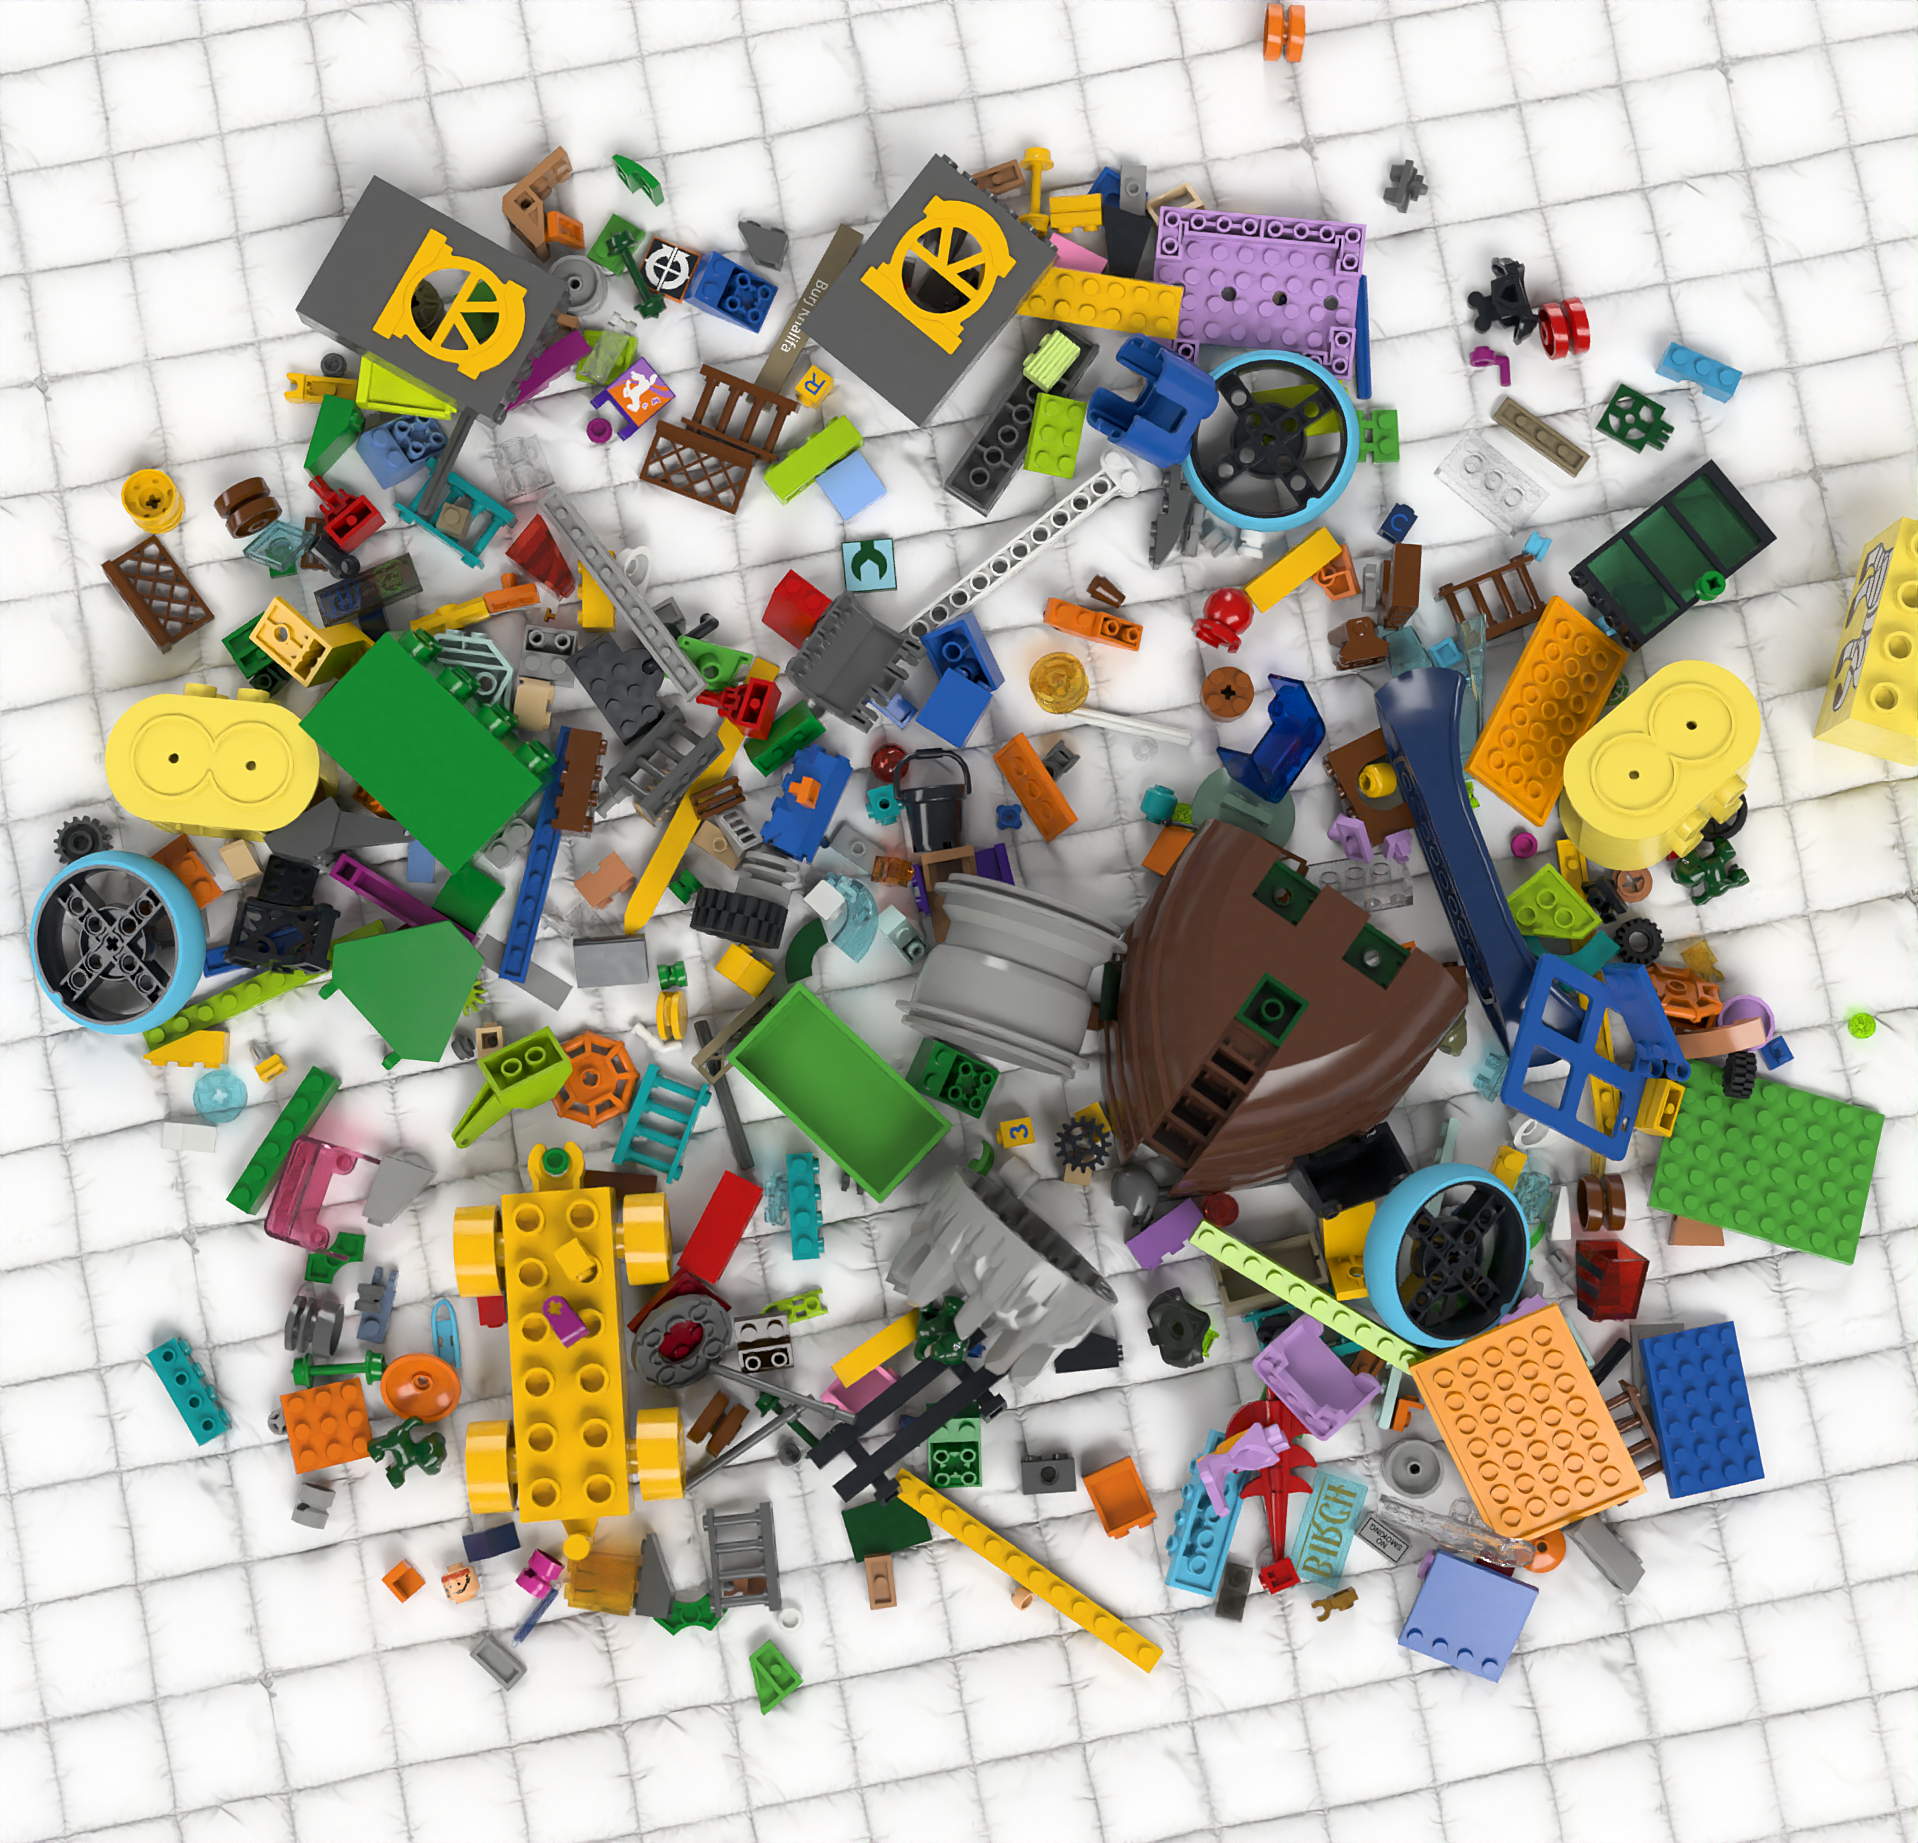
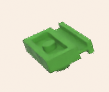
M613 213L587 254V258L620 277L626 265L620 254L611 258L607 256L609 250L606 241L612 238L615 232L630 231L632 237L639 241L638 245L629 249L633 256L646 233Z

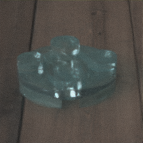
M223 1070L212 1071L204 1075L196 1082L193 1092V1103L197 1112L203 1119L214 1123H227L236 1119L246 1106L248 1100V1092L244 1082L235 1074ZM220 1089L222 1093L227 1094V1098L223 1099V1104H219L217 1100H214V1095Z
M1536 1171L1522 1172L1518 1176L1517 1185L1513 1191L1522 1207L1528 1225L1534 1224L1532 1221L1536 1218L1541 1220L1547 1213L1552 1201L1553 1192L1548 1191V1184L1552 1185L1550 1178Z
M773 1173L770 1180L765 1181L764 1194L768 1196V1207H765L764 1220L771 1223L772 1226H784L787 1218L782 1217L783 1210H788L789 1208L788 1181H783L787 1176L786 1173Z

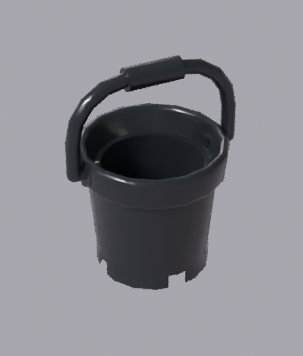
M942 748L917 749L915 752L907 754L898 762L894 770L893 788L895 800L901 801V805L905 806L913 853L964 847V800L968 794L972 793L968 765L960 755L950 750H943ZM943 756L951 757L958 762L964 774L965 784L928 786L900 791V772L903 766L912 759L923 760L942 758Z

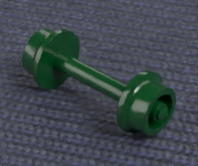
M630 231L615 232L613 237L606 241L609 250L607 256L611 258L619 254L621 255L640 293L643 302L636 305L633 309L640 313L643 320L651 317L658 319L659 313L667 309L664 302L665 294L661 293L652 297L629 250L638 245L639 241L632 237Z
M759 1391L760 1399L754 1405L760 1411L761 1418L770 1409L778 1416L783 1413L785 1407L778 1402L781 1398ZM796 1419L792 1423H786L812 1448L831 1434L828 1431L819 1440L799 1420ZM808 1455L804 1457L806 1460L810 1459Z

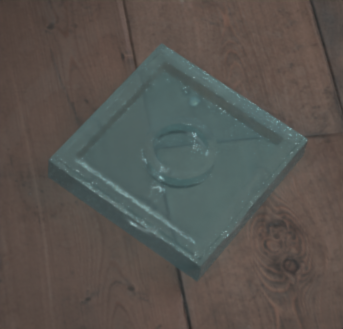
M276 519L242 551L245 558L284 573L308 551V546L316 537L312 533Z

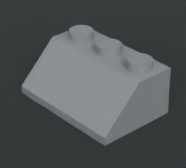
M1599 1512L1568 1524L1563 1531L1616 1590L1629 1596L1645 1573L1641 1566L1643 1563L1642 1559L1633 1550L1628 1552L1622 1545L1625 1542L1624 1539L1615 1530L1610 1532L1604 1524L1607 1521Z

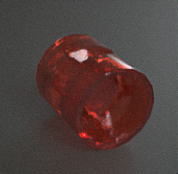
M1212 1194L1203 1202L1202 1215L1204 1218L1221 1228L1230 1226L1238 1218V1203L1229 1194Z

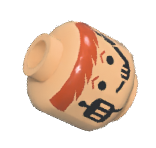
M462 1562L447 1567L448 1573L444 1574L441 1578L447 1599L459 1604L477 1597L476 1592L480 1589V1583L474 1567L470 1565L463 1566Z

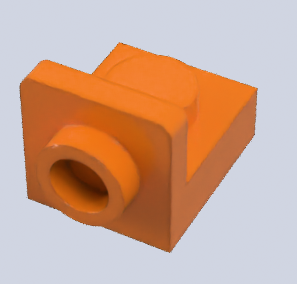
M1407 1394L1403 1395V1399L1396 1397L1389 1426L1390 1429L1403 1432L1404 1427H1408L1411 1419V1412L1408 1411L1409 1406L1424 1410L1425 1405L1418 1403L1419 1397Z

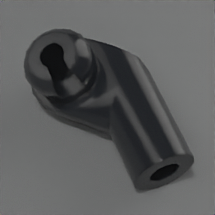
M1290 1314L1265 1317L1257 1329L1256 1336L1263 1344H1268L1273 1340L1272 1336L1277 1328L1291 1326Z

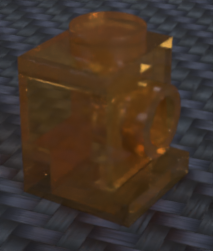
M875 856L871 881L887 887L907 888L908 882L912 880L914 875L913 868L911 867L912 862L896 857ZM886 864L888 865L886 877H883Z

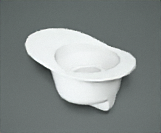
M645 545L638 546L635 549L623 547L615 561L642 597H644L653 561L652 551L650 547Z
M1520 1112L1516 1116L1509 1117L1507 1120L1511 1134L1514 1137V1146L1518 1149L1546 1147L1555 1143L1562 1136L1557 1131Z

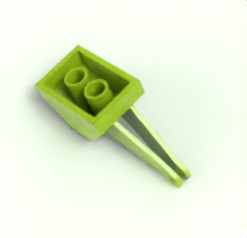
M549 1026L477 1060L479 1069L486 1081L451 1134L457 1148L464 1149L470 1146L480 1135L514 1108L531 1110L555 1098L573 1069L570 1060Z

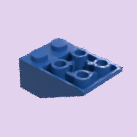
M712 251L702 255L683 300L708 314L759 334L779 288L721 254Z

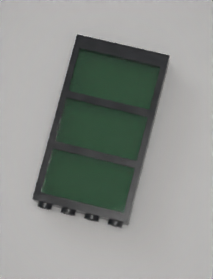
M1711 459L1578 563L1568 574L1571 576L1573 584L1586 594L1590 605L1598 609L1604 616L1605 623L1619 634L1623 645L1634 653L1700 601L1694 592V584L1702 575L1708 571H1716L1722 574L1726 580L1774 542L1777 537Z

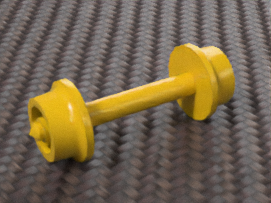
M1031 147L1025 149L1024 158L1020 161L1021 168L1032 171L1030 213L1020 215L1017 221H1021V224L1027 221L1039 232L1037 237H1043L1047 235L1048 225L1051 224L1049 216L1040 214L1042 171H1048L1054 167V162L1051 160L1050 150L1042 147Z

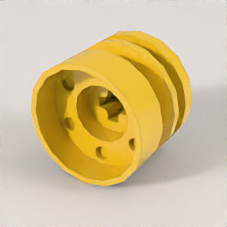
M155 469L139 470L130 475L123 485L121 491L122 504L135 524L145 532L152 534L167 533L176 528L182 521L185 512L184 499L171 478L162 471ZM159 502L157 503L158 508L154 509V503Z

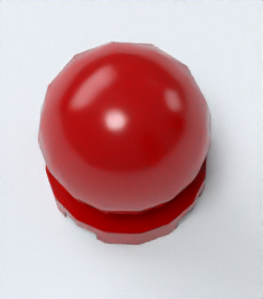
M1221 587L1213 591L1205 601L1202 611L1204 619L1197 618L1191 631L1197 630L1196 637L1218 649L1219 645L1228 647V653H1236L1242 643L1238 635L1243 634L1251 625L1254 609L1251 599L1243 590L1233 587Z

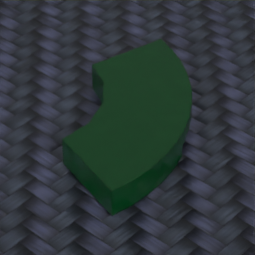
M820 917L806 924L795 935L789 945L785 960V973L788 984L813 976L811 965L814 955L822 946L829 943Z

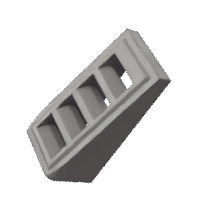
M737 805L713 815L738 858L745 856L746 851L761 849L763 845L761 835ZM733 813L735 817L727 821L723 818ZM735 822H738L740 824L734 828H731L730 826ZM740 830H743V831H744L743 834H740V835H737V834H736V832H738V831H740ZM745 838L749 839V841L745 843L742 842V840Z

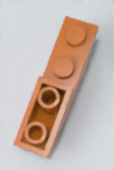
M1054 597L1048 598L1043 619L1044 624L1056 627L1060 632L1130 651H1138L1144 627L1104 612H1094Z

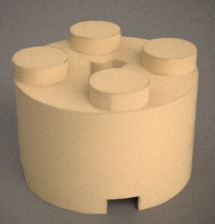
M519 676V683L523 684V686H517L513 714L518 719L519 724L515 728L543 733V729L549 730L551 711H547V705L553 704L555 686L551 685V681Z

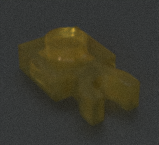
M1704 939L1680 953L1687 966L1692 969V972L1696 975L1700 973L1702 979L1710 982V975H1714L1718 982L1725 979L1723 974L1714 968L1713 964L1718 962Z

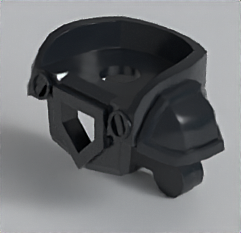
M1495 257L1491 261V270L1497 279L1491 281V295L1484 297L1482 293L1473 291L1467 298V305L1470 309L1478 311L1479 317L1474 322V329L1477 333H1486L1491 327V322L1498 321L1504 329L1515 327L1513 342L1517 346L1532 335L1533 330L1541 322L1539 315L1533 314L1528 302L1524 285V263L1519 264L1518 261H1514L1511 258L1499 259Z

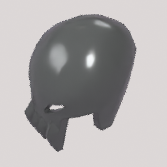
M1128 1164L1119 1168L1113 1175L1111 1199L1114 1206H1124L1134 1215L1131 1227L1134 1228L1139 1223L1142 1225L1140 1230L1142 1232L1153 1219L1152 1211L1159 1197L1158 1184L1152 1173L1146 1168L1135 1164Z

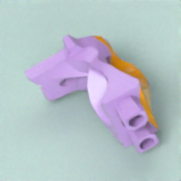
M1254 1423L1250 1429L1242 1431L1219 1444L1214 1452L1196 1459L1199 1476L1206 1487L1216 1515L1223 1518L1230 1513L1223 1493L1228 1473L1235 1469L1237 1472L1272 1466L1280 1460L1278 1453L1290 1448L1285 1433L1280 1430L1277 1423L1265 1429L1260 1423Z

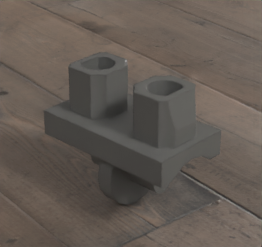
M1406 159L1405 165H1392L1390 180L1400 183L1398 189L1387 187L1383 196L1384 202L1396 206L1400 213L1407 212L1410 200L1418 201L1419 195H1426L1428 192V186L1423 183L1424 176L1417 175L1418 170L1413 167V160Z

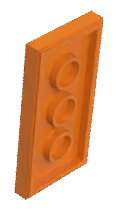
M1023 732L1012 738L992 756L1047 843L1056 839L1078 821L1075 813Z

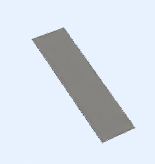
M489 934L485 936L477 950L485 958L482 965L499 974L506 945ZM530 961L525 984L510 981L557 1011L573 988V986Z

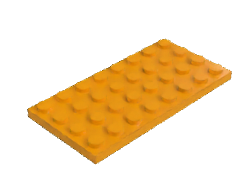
M1558 595L1552 596L1463 770L1536 827H1543L1564 786L1563 770L1570 749L1584 734L1594 727L1630 654Z

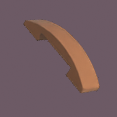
M1761 1016L1735 1020L1732 1025L1686 1032H1684L1683 1028L1673 1030L1685 1059L1733 1053L1767 1042Z

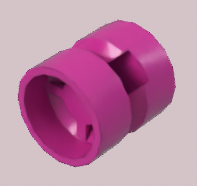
M536 1548L528 1560L529 1567L522 1569L515 1582L535 1597L544 1599L552 1588L551 1580H557L565 1566L550 1554Z

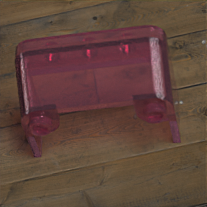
M309 1136L297 1137L290 1147L264 1222L265 1233L271 1238L329 1257L348 1261L349 1256L327 1250L330 1233L325 1226L317 1224L316 1220L333 1173L338 1175L350 1174L354 1170L358 1159L380 1165L381 1160Z

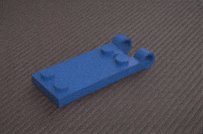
M1606 963L1601 969L1634 1042L1635 1050L1641 1058L1639 1063L1640 1074L1645 1078H1659L1664 1070L1661 1060H1667V1077L1673 1081H1686L1690 1077L1691 1066L1684 1058L1645 965ZM1651 1063L1653 1065L1652 1072H1650ZM1678 1066L1680 1067L1679 1075L1677 1074Z

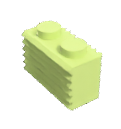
M1056 330L1052 335L1047 333L1039 343L1041 349L1036 355L1033 352L1030 353L1023 362L1025 366L1023 375L1046 393L1052 389L1080 354V348L1060 333L1059 330Z

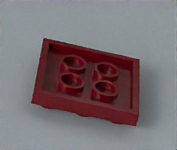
M680 1267L626 1326L636 1335L651 1311L677 1296L698 1294L711 1297L727 1313L732 1307L691 1273ZM687 1320L685 1323L682 1321L673 1325L670 1328V1332L666 1331L663 1335L664 1339L658 1347V1352L672 1362L686 1358L701 1342L703 1326L700 1323H694L692 1320Z

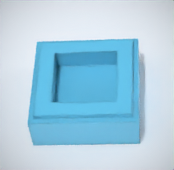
M1450 636L1427 650L1436 666L1441 668H1449L1464 658Z

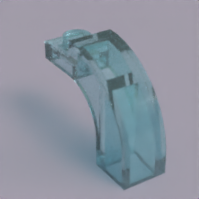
M829 871L823 879L843 896L847 904L846 920L830 941L856 963H859L870 949L877 933L879 919L877 905L870 891L855 878L850 881L842 873L837 877Z

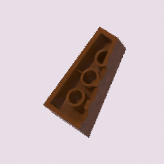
M571 728L565 755L567 769H563L560 779V789L563 790L562 795L559 794L555 804L558 819H552L551 829L557 834L587 838L588 832H593L595 817H591L592 807H597L599 791H595L597 781H601L603 776V766L600 765L601 755H606L608 740H604L605 736L601 732Z

